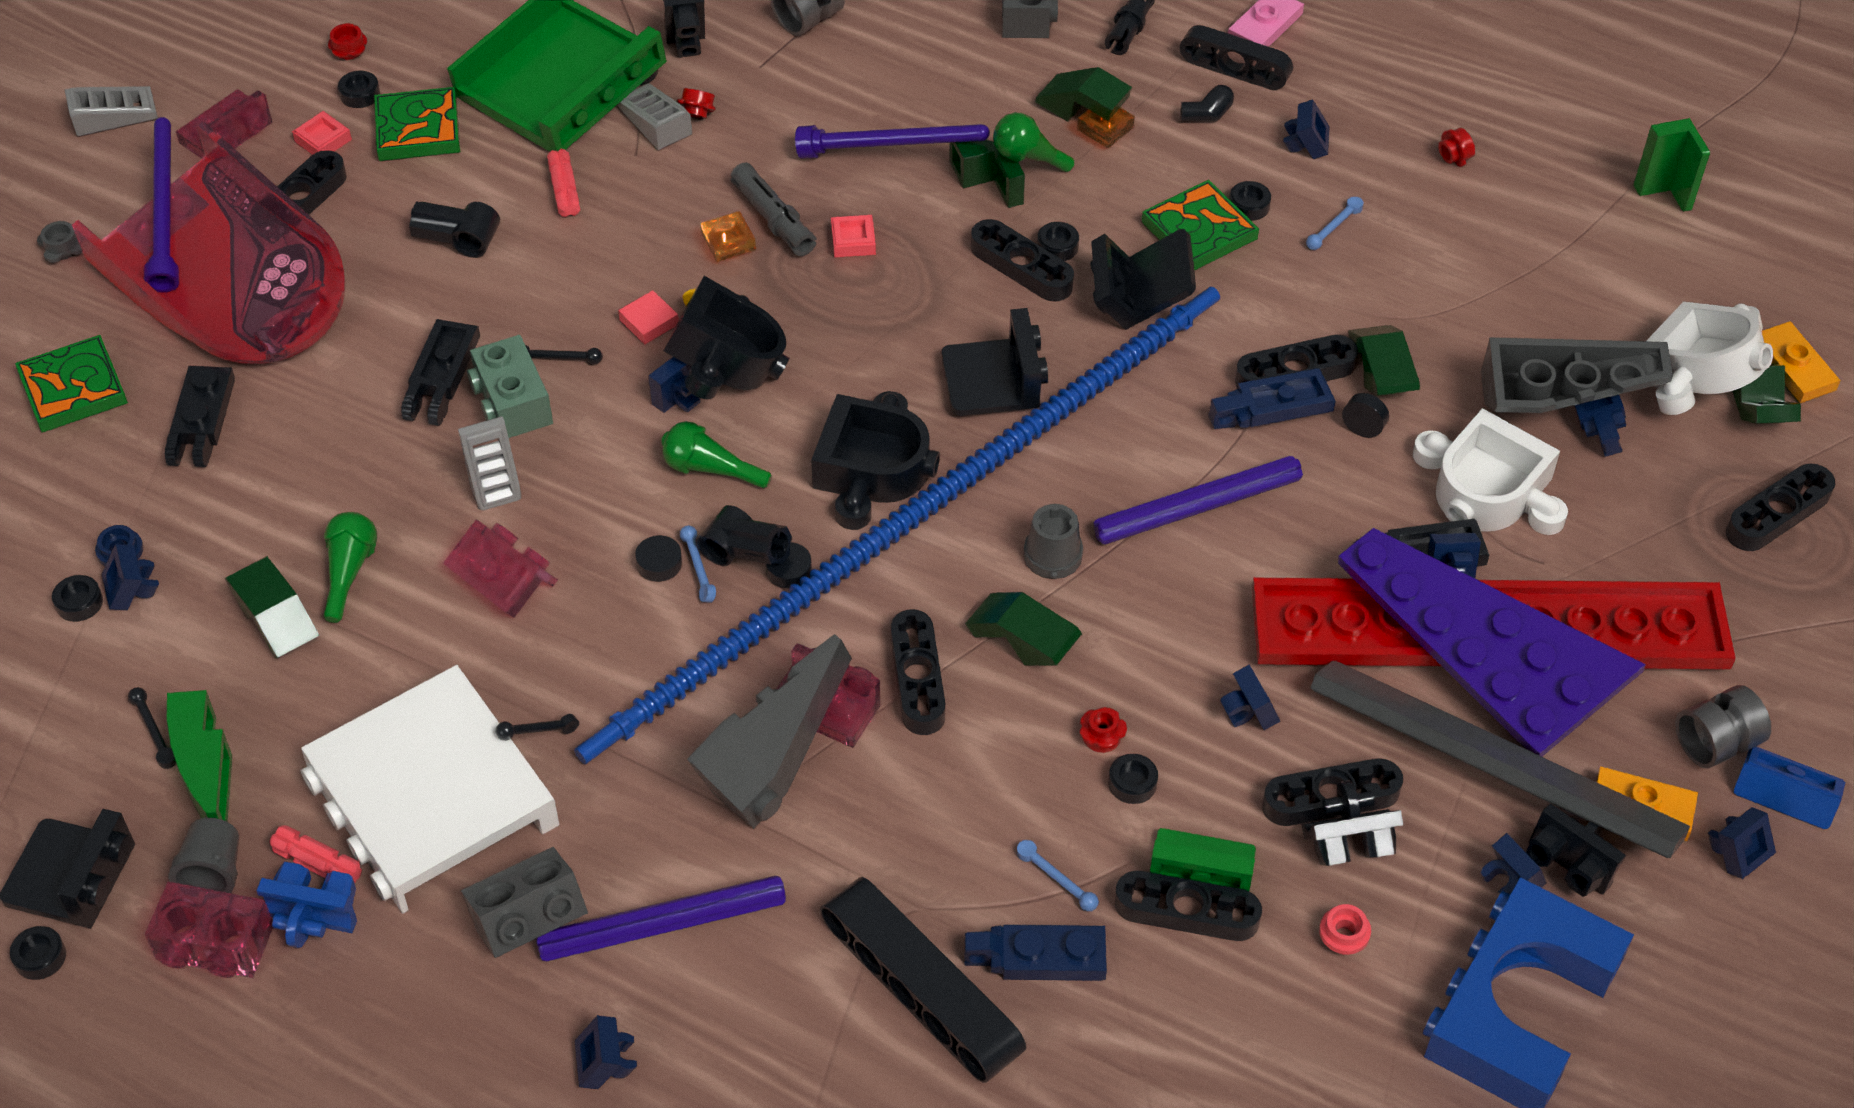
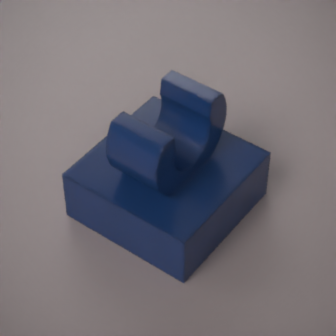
M1313 99L1298 104L1297 118L1284 123V127L1290 136L1284 137L1283 142L1290 152H1298L1306 147L1313 159L1328 155L1330 126Z
M672 357L648 375L653 406L665 413L677 404L682 410L689 412L701 403L700 398L693 395L684 384V378L691 366Z
M1476 533L1430 534L1427 555L1475 578L1481 541Z
M115 544L101 574L109 609L128 610L134 596L151 598L158 588V580H148L155 567L154 562L145 559L137 560L134 545Z
M1250 664L1234 672L1233 675L1241 690L1232 691L1220 699L1234 727L1247 723L1254 714L1263 730L1281 722Z
M1753 807L1739 817L1728 816L1725 819L1727 827L1720 832L1715 830L1708 832L1711 848L1714 852L1723 855L1727 873L1744 879L1776 853L1768 813Z
M1508 833L1492 845L1498 860L1488 862L1481 870V875L1487 883L1498 874H1505L1509 877L1508 883L1498 891L1499 895L1502 891L1511 894L1520 877L1541 888L1547 884L1541 868Z
M597 1015L575 1039L580 1088L599 1089L610 1076L625 1078L637 1067V1061L626 1060L620 1057V1052H626L634 1043V1036L625 1032L618 1033L615 1017Z

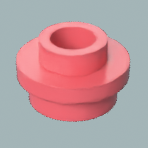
M1342 904L1324 914L1321 919L1319 933L1323 943L1330 950L1339 954L1350 955L1360 952L1367 946L1371 936V925L1362 910L1353 905ZM1345 928L1351 931L1353 935H1343L1336 930Z

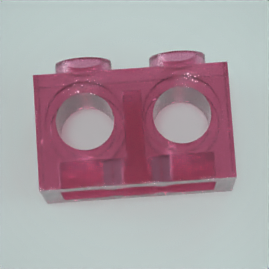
M167 882L145 932V936L156 960L166 966L177 969L184 968L186 965L203 968L223 978H232L234 975L253 978L272 933L273 920L263 899ZM191 926L188 930L177 933L182 928ZM241 935L239 938H237V939L234 940V941L225 942L226 940H228L229 938H231V937H233V936Z

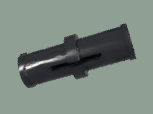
M1128 0L1126 5L1118 10L1114 17L1115 25L1105 38L1104 43L1106 48L1109 49L1114 40H1116L1111 53L1123 55L1128 51L1134 36L1143 30L1146 24L1145 17L1155 0Z

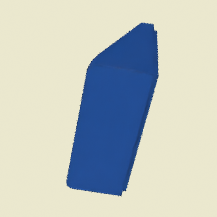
M1756 746L1747 752L1734 787V793L1737 796L1814 826L1828 829L1842 800L1846 782L1843 779Z

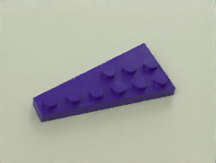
M1372 528L1338 557V564L1526 750L1541 757L1644 671L1646 664L1375 528Z

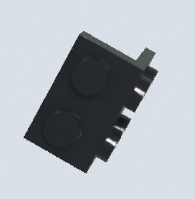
M1185 229L1175 231L1130 257L1106 234L1091 241L1093 260H1091L1090 266L1094 274V302L1102 313H1108L1125 330L1184 300L1196 290L1191 236Z
M1028 308L1010 309L1009 339L953 344L943 347L942 362L953 414L967 416L1039 408L1041 384L1048 383V368L1046 358H1038L1037 351L1041 350L1040 330L1038 325H1031Z
M102 809L92 829L54 819H44L39 822L0 892V899L3 905L11 909L91 929L135 846L122 813Z

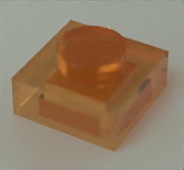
M1120 107L1113 117L1107 121L1088 109L1078 117L1077 130L1104 147L1110 148L1134 128L1135 116Z
M740 211L701 223L702 236L716 262L756 250L755 237Z

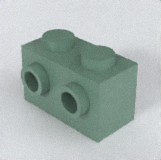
M521 335L470 350L473 368L467 370V375L474 394H483L484 400L480 402L486 421L503 417L508 438L553 424L549 395Z

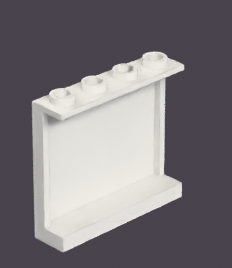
M458 665L301 747L307 767L300 771L308 788L314 796L322 792L328 801L323 804V807L336 830L343 827L346 828L351 836L346 841L354 858L359 861L360 866L367 862L374 871L370 878L379 896L384 902L392 898L402 914L409 910L404 894L526 825L534 822L542 835L559 826L554 798L511 739L507 741L500 740L496 736L495 730L499 724L498 720Z

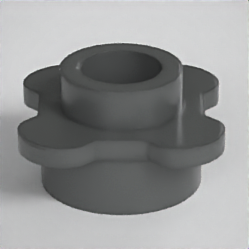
M56 221L42 229L37 242L39 246L45 249L44 258L46 261L58 262L68 259L74 254H81L85 250V242L77 236L79 233L77 226L66 221Z

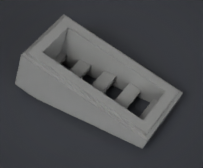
M650 83L635 89L617 105L657 150L692 134L690 113L682 105Z
M150 86L76 87L64 89L70 117L77 136L158 118ZM141 102L142 106L133 105V103Z
M503 417L458 429L469 484L478 509L487 510L520 500L519 480ZM497 439L495 442L473 448L474 445Z

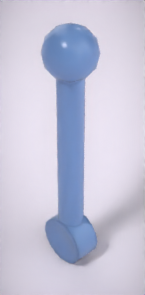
M1350 197L1347 200L1346 208L1318 234L1308 236L1306 239L1307 247L1310 250L1319 249L1322 246V240L1347 217L1362 211L1363 200L1359 197Z
M690 525L684 526L680 530V538L683 542L687 543L700 583L699 599L701 602L712 603L716 596V588L713 584H709L696 545L697 530Z
M1023 840L1018 844L1017 856L1020 860L1024 862L1032 861L1075 896L1083 910L1093 911L1097 908L1099 900L1096 894L1084 892L1040 856L1033 841Z

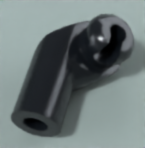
M1217 85L1212 88L1201 102H1181V122H1216L1220 120L1233 105L1234 93L1232 89L1226 85Z

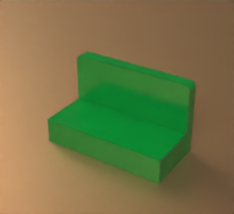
M1690 118L1651 125L1633 184L1639 196L1671 191L1683 212L1690 211L1693 208L1710 156V150Z
M1160 828L1154 843L1150 872L1250 891L1256 847L1242 842Z

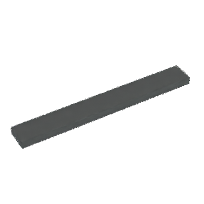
M1331 661L1314 676L1311 685L1313 691L1661 856L1671 858L1686 838L1690 828L1689 825L1340 662Z

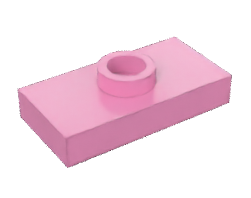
M1258 0L1228 29V34L1269 47L1303 14L1304 4L1297 0Z

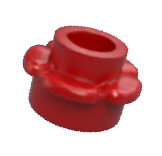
M350 23L334 27L330 32V39L328 41V47L332 50V54L345 60L357 58L365 51V45L367 44V38L361 32V29L357 25Z
M684 88L682 98L677 99V103L682 105L690 113L691 117L706 119L708 112L716 110V107L713 106L715 95L705 91Z
M1461 127L1455 130L1449 129L1442 133L1438 148L1444 161L1448 164L1455 162L1459 167L1465 166L1466 160L1475 156V145L1470 134Z
M1102 707L1097 710L1092 709L1084 713L1080 719V724L1082 725L1080 736L1086 746L1095 752L1106 753L1114 750L1120 744L1121 739L1126 736V722L1119 718V713L1114 709ZM1099 725H1106L1107 728L1102 729V728H1099L1098 726H1099Z

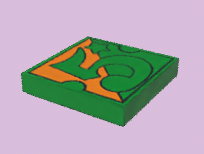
M455 87L374 95L376 145L379 161L461 152Z
M1209 179L1142 211L1141 222L1159 240L1179 229H1185L1190 234L1194 271L1258 239L1259 228Z
M101 335L15 363L42 433L128 403Z

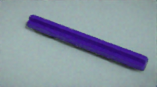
M1288 456L1098 518L1093 522L1096 539L1106 545L1297 482L1303 477L1300 461L1293 456Z
M775 875L562 926L536 938L539 955L542 961L555 960L783 905L786 902L785 888L780 876Z

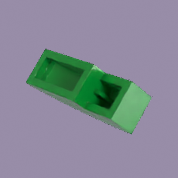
M206 690L167 693V725L170 745L187 792L201 819L217 818L228 822L233 755L223 729H215L216 715Z

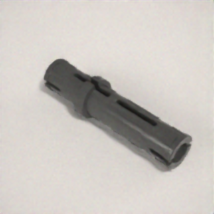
M745 162L737 165L731 172L730 176L732 178L730 180L768 221L769 230L775 236L784 239L797 256L809 254L816 246L814 240H817V237L800 221V214L791 205H786L766 181L760 177L750 163Z

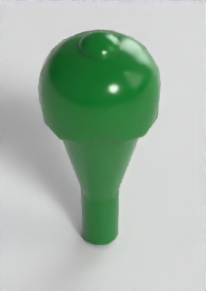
M1014 112L1005 115L996 124L993 131L994 145L996 150L1005 158L1015 162L1024 159L1047 162L1064 172H1069L1074 167L1073 157L1056 149L1040 132L1032 117Z
M688 421L679 422L670 431L665 432L661 438L663 459L668 466L681 473L689 474L691 470L732 476L763 489L767 488L771 481L772 475L769 471L740 460L705 434V427Z
M344 512L335 515L328 521L324 533L328 549L330 588L323 617L331 623H338L342 620L348 591L365 559L375 552L377 529L369 518L358 512Z

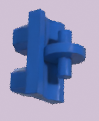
M283 862L273 880L261 878L256 891L258 896L264 897V912L267 917L273 918L272 927L286 931L285 939L289 947L301 948L309 935L322 938L326 928L353 933L357 923L352 906L356 886L350 874L336 871L327 873L322 888L316 889L308 887L312 879L309 869L300 864Z

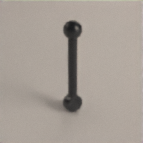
M525 345L531 358L587 360L593 365L599 364L603 359L601 350L595 347L590 348L588 351L530 350L529 346Z
M140 687L131 689L128 693V700L132 705L137 706L158 750L156 759L159 766L164 769L172 768L176 765V760L172 748L166 746L146 704L147 692Z
M567 714L560 720L512 725L510 722L503 721L496 726L495 733L500 740L505 741L517 734L562 730L564 734H570L578 728L579 721L573 714Z

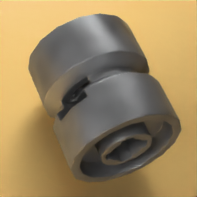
M771 0V6L778 22L787 32L795 36H800L819 24L820 20L823 21L840 11L845 4V0Z
M1736 685L1715 695L1710 701H1702L1677 714L1675 721L1676 733L1683 750L1695 764L1706 769L1731 759L1736 755L1737 750L1743 753L1769 740L1772 732L1771 720L1766 707L1755 692L1744 685Z

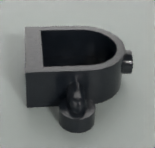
M705 275L686 305L663 350L691 366L684 378V384L693 395L702 399L714 398L722 384L735 389L752 390L762 386L768 376L778 380L790 357L783 354L787 343L784 331L768 312L750 302L747 296L738 295Z
M887 391L876 396L874 401L837 394L811 459L813 489L840 494L835 502L836 520L845 529L858 530L867 526L871 521V501L890 503L904 500L917 493L924 486L928 477L935 478L940 462V452L930 450L929 431L921 418L908 410L907 399L902 394Z

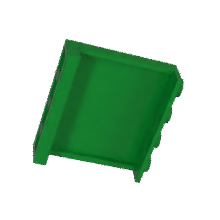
M528 0L451 64L447 70L452 86L455 87L457 98L550 152L552 150H566L665 64L667 60L661 33L650 26L637 36L573 0Z

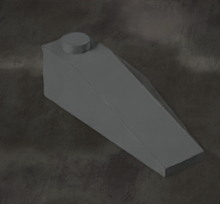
M1490 337L1481 369L1485 406L1495 412L1544 413L1671 382L1673 377L1668 342Z
M835 634L791 668L787 683L774 690L767 686L756 695L758 705L742 718L735 713L730 715L687 759L711 792L753 829L762 820L771 818L780 808L782 798L787 794L852 658L843 641Z

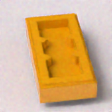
M1791 321L1762 331L1764 343H1769L1773 348L1772 363L1785 365V386L1799 403L1837 391L1841 380Z
M1600 766L1596 778L1597 783L1689 825L1690 828L1684 840L1688 841L1692 830L1698 792Z

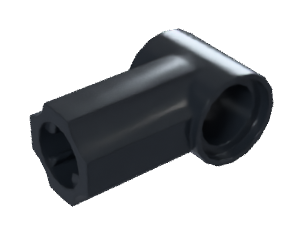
M416 201L411 210L409 229L413 237L450 243L464 256L478 258L486 253L500 224V217L494 208L482 202H471L467 204L465 209Z
M726 505L698 537L697 546L708 560L720 566H728L735 558L770 565H783L790 556L792 536L787 526L752 520L740 508Z

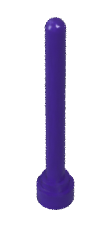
M159 117L154 122L153 256L144 265V285L151 291L170 292L179 286V267L174 259L170 257L171 123L167 118Z
M984 124L825 133L824 129H818L816 125L797 127L795 146L798 157L800 159L818 158L819 154L826 152V149L984 141L989 137L990 130Z

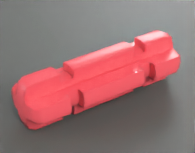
M560 149L559 151L552 150L547 155L558 213L562 217L576 216L580 212V205L569 152L565 149Z
M287 825L279 826L275 834L270 838L269 843L274 853L286 859L294 857V863L304 866L323 878H326L327 873L336 871L350 874L353 877L354 883H356L362 874L359 861L345 854L338 856L339 851L307 835L299 837L300 832Z

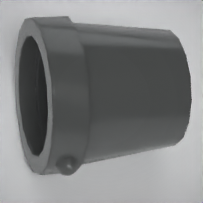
M1045 505L1039 508L1033 515L1030 532L1025 540L1023 554L1026 565L1033 573L1043 578L1059 579L1075 573L1081 565L1083 544L1080 538L1078 518L1074 511L1065 505Z
M202 818L191 823L179 853L173 858L168 874L170 884L176 891L187 897L204 901L223 899L232 893L238 875L236 862L239 833L237 829L230 823L217 818Z

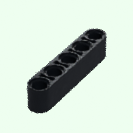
M859 877L820 907L821 916L830 931L977 1080L987 1083L1025 1052L1027 1048L1026 1042L1014 1023L867 878Z

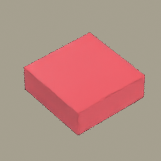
M324 111L292 131L294 141L312 155L320 151L335 152L352 140L350 129Z
M872 215L831 217L834 258L876 255Z
M653 290L618 310L619 320L644 345L676 327L679 321L678 314Z

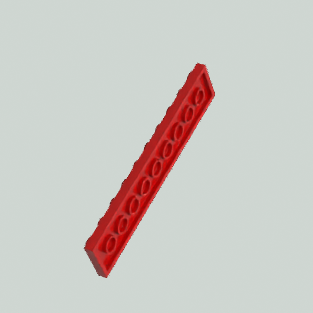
M1253 578L1252 599L1258 664L1327 665L1331 661H1336L1344 665L1441 666L1353 578ZM1479 580L1646 664L1644 669H1732L1736 659L1720 582Z

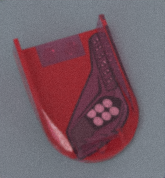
M203 120L196 126L205 157L171 184L170 257L174 259L179 267V286L175 290L157 292L144 280V265L153 256V199L102 240L79 220L72 224L85 259L135 304L157 321L210 354L232 362L247 364L270 363L301 353L326 334L338 317L344 301L346 283L343 263L339 250L327 231Z

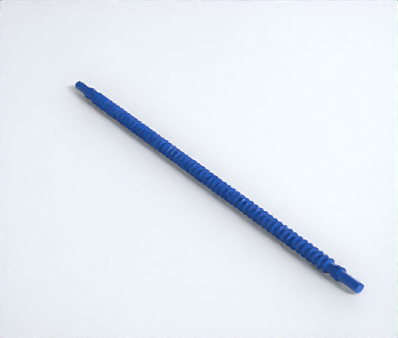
M1208 287L1184 306L1176 305L1172 308L1166 319H1156L1155 325H1148L1146 331H1140L1137 337L1130 338L1129 344H1122L1120 350H1114L1111 353V357H1104L1102 363H1096L1093 369L1086 370L1084 376H1078L1075 383H1068L1066 389L1058 391L1057 396H1050L1048 402L1040 404L1039 409H1032L1030 416L1025 415L1021 418V423L1015 422L1012 425V429H1005L1002 436H995L993 443L988 442L984 445V450L977 449L975 457L968 456L965 459V463H958L956 471L948 470L946 477L942 476L937 479V484H929L927 491H919L918 499L915 497L910 498L908 506L903 504L899 506L898 512H890L889 520L881 519L879 527L871 526L869 534L862 533L859 541L852 540L849 544L850 549L843 547L840 549V556L836 554L831 555L830 563L822 562L820 564V571L812 569L810 571V578L806 576L801 577L799 581L800 586L791 584L789 588L790 593L782 591L779 595L780 600H770L769 608L761 606L759 608V615L755 613L750 614L748 618L749 623L740 621L738 624L739 630L729 629L728 638L720 636L717 640V646L709 644L707 646V653L703 651L698 652L696 655L697 661L688 659L686 661V669L677 667L675 670L676 676L666 675L665 684L655 683L654 692L645 690L643 700L634 698L633 706L630 709H626L623 712L617 711L609 717L610 723L574 749L577 758L583 764H587L621 738L627 741L635 735V730L643 722H653V714L663 715L664 706L674 707L675 698L683 700L686 697V690L694 692L696 690V683L705 684L707 682L706 675L716 676L718 673L717 667L726 669L728 659L737 661L739 657L738 652L746 654L749 651V644L757 646L759 644V637L763 639L768 638L770 634L769 629L778 631L780 628L779 622L788 623L790 621V614L798 616L800 614V607L804 609L809 608L810 599L819 601L821 597L820 592L828 594L831 590L830 585L836 587L840 585V578L849 579L851 575L850 570L858 572L861 568L860 563L863 565L869 564L870 556L878 557L880 549L888 550L890 542L898 543L900 535L907 536L909 534V528H918L919 521L926 522L929 514H937L938 507L945 508L948 505V500L955 501L958 497L957 493L964 494L967 491V486L974 487L977 483L976 479L983 480L986 477V472L993 473L995 466H1003L1005 459H1012L1014 452L1020 453L1023 450V445L1030 446L1032 439H1039L1042 432H1049L1051 425L1057 426L1060 419H1067L1069 412H1076L1078 406H1084L1087 403V399H1094L1096 393L1104 391L1105 386H1112L1114 380L1122 378L1123 373H1129L1132 367L1139 366L1140 360H1147L1149 354H1155L1158 348L1165 347L1167 341H1173L1176 332L1180 330L1186 331L1193 326V319L1220 300V294L1217 289Z

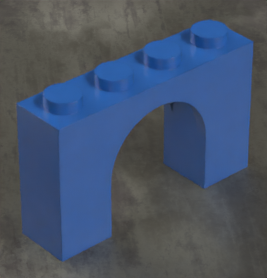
M1520 877L1511 894L1502 891L1498 896L1489 915V918L1495 920L1491 930L1488 932L1481 928L1477 933L1467 956L1474 959L1468 970L1466 971L1458 967L1445 992V995L1451 997L1446 1009L1443 1010L1436 1006L1428 1019L1423 1035L1429 1037L1430 1040L1424 1058L1518 1108H1545L1562 1077L1571 1053L1519 1027L1507 1018L1494 999L1491 982L1508 970L1520 967H1535L1555 973L1603 998L1624 960L1634 934Z

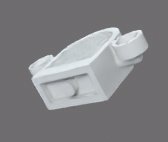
M1682 302L1649 337L1647 341L1668 342L1673 374L1672 380L1668 383L1652 386L1658 387L1656 398L1662 413L1667 415L1684 413L1695 404L1693 393L1719 394L1730 392L1752 383L1769 368L1773 359V348L1769 343H1764L1762 335L1763 325L1760 312L1756 307L1745 304L1726 307Z
M1483 408L1454 441L1449 440L1447 436L1438 431H1425L1417 436L1413 449V458L1423 468H1441L1436 485V498L1441 510L1450 521L1475 518L1480 531H1497L1509 527L1524 513H1527L1530 526L1538 533L1553 535L1563 529L1568 515L1566 504L1561 499L1542 492L1552 480L1560 454L1558 449Z

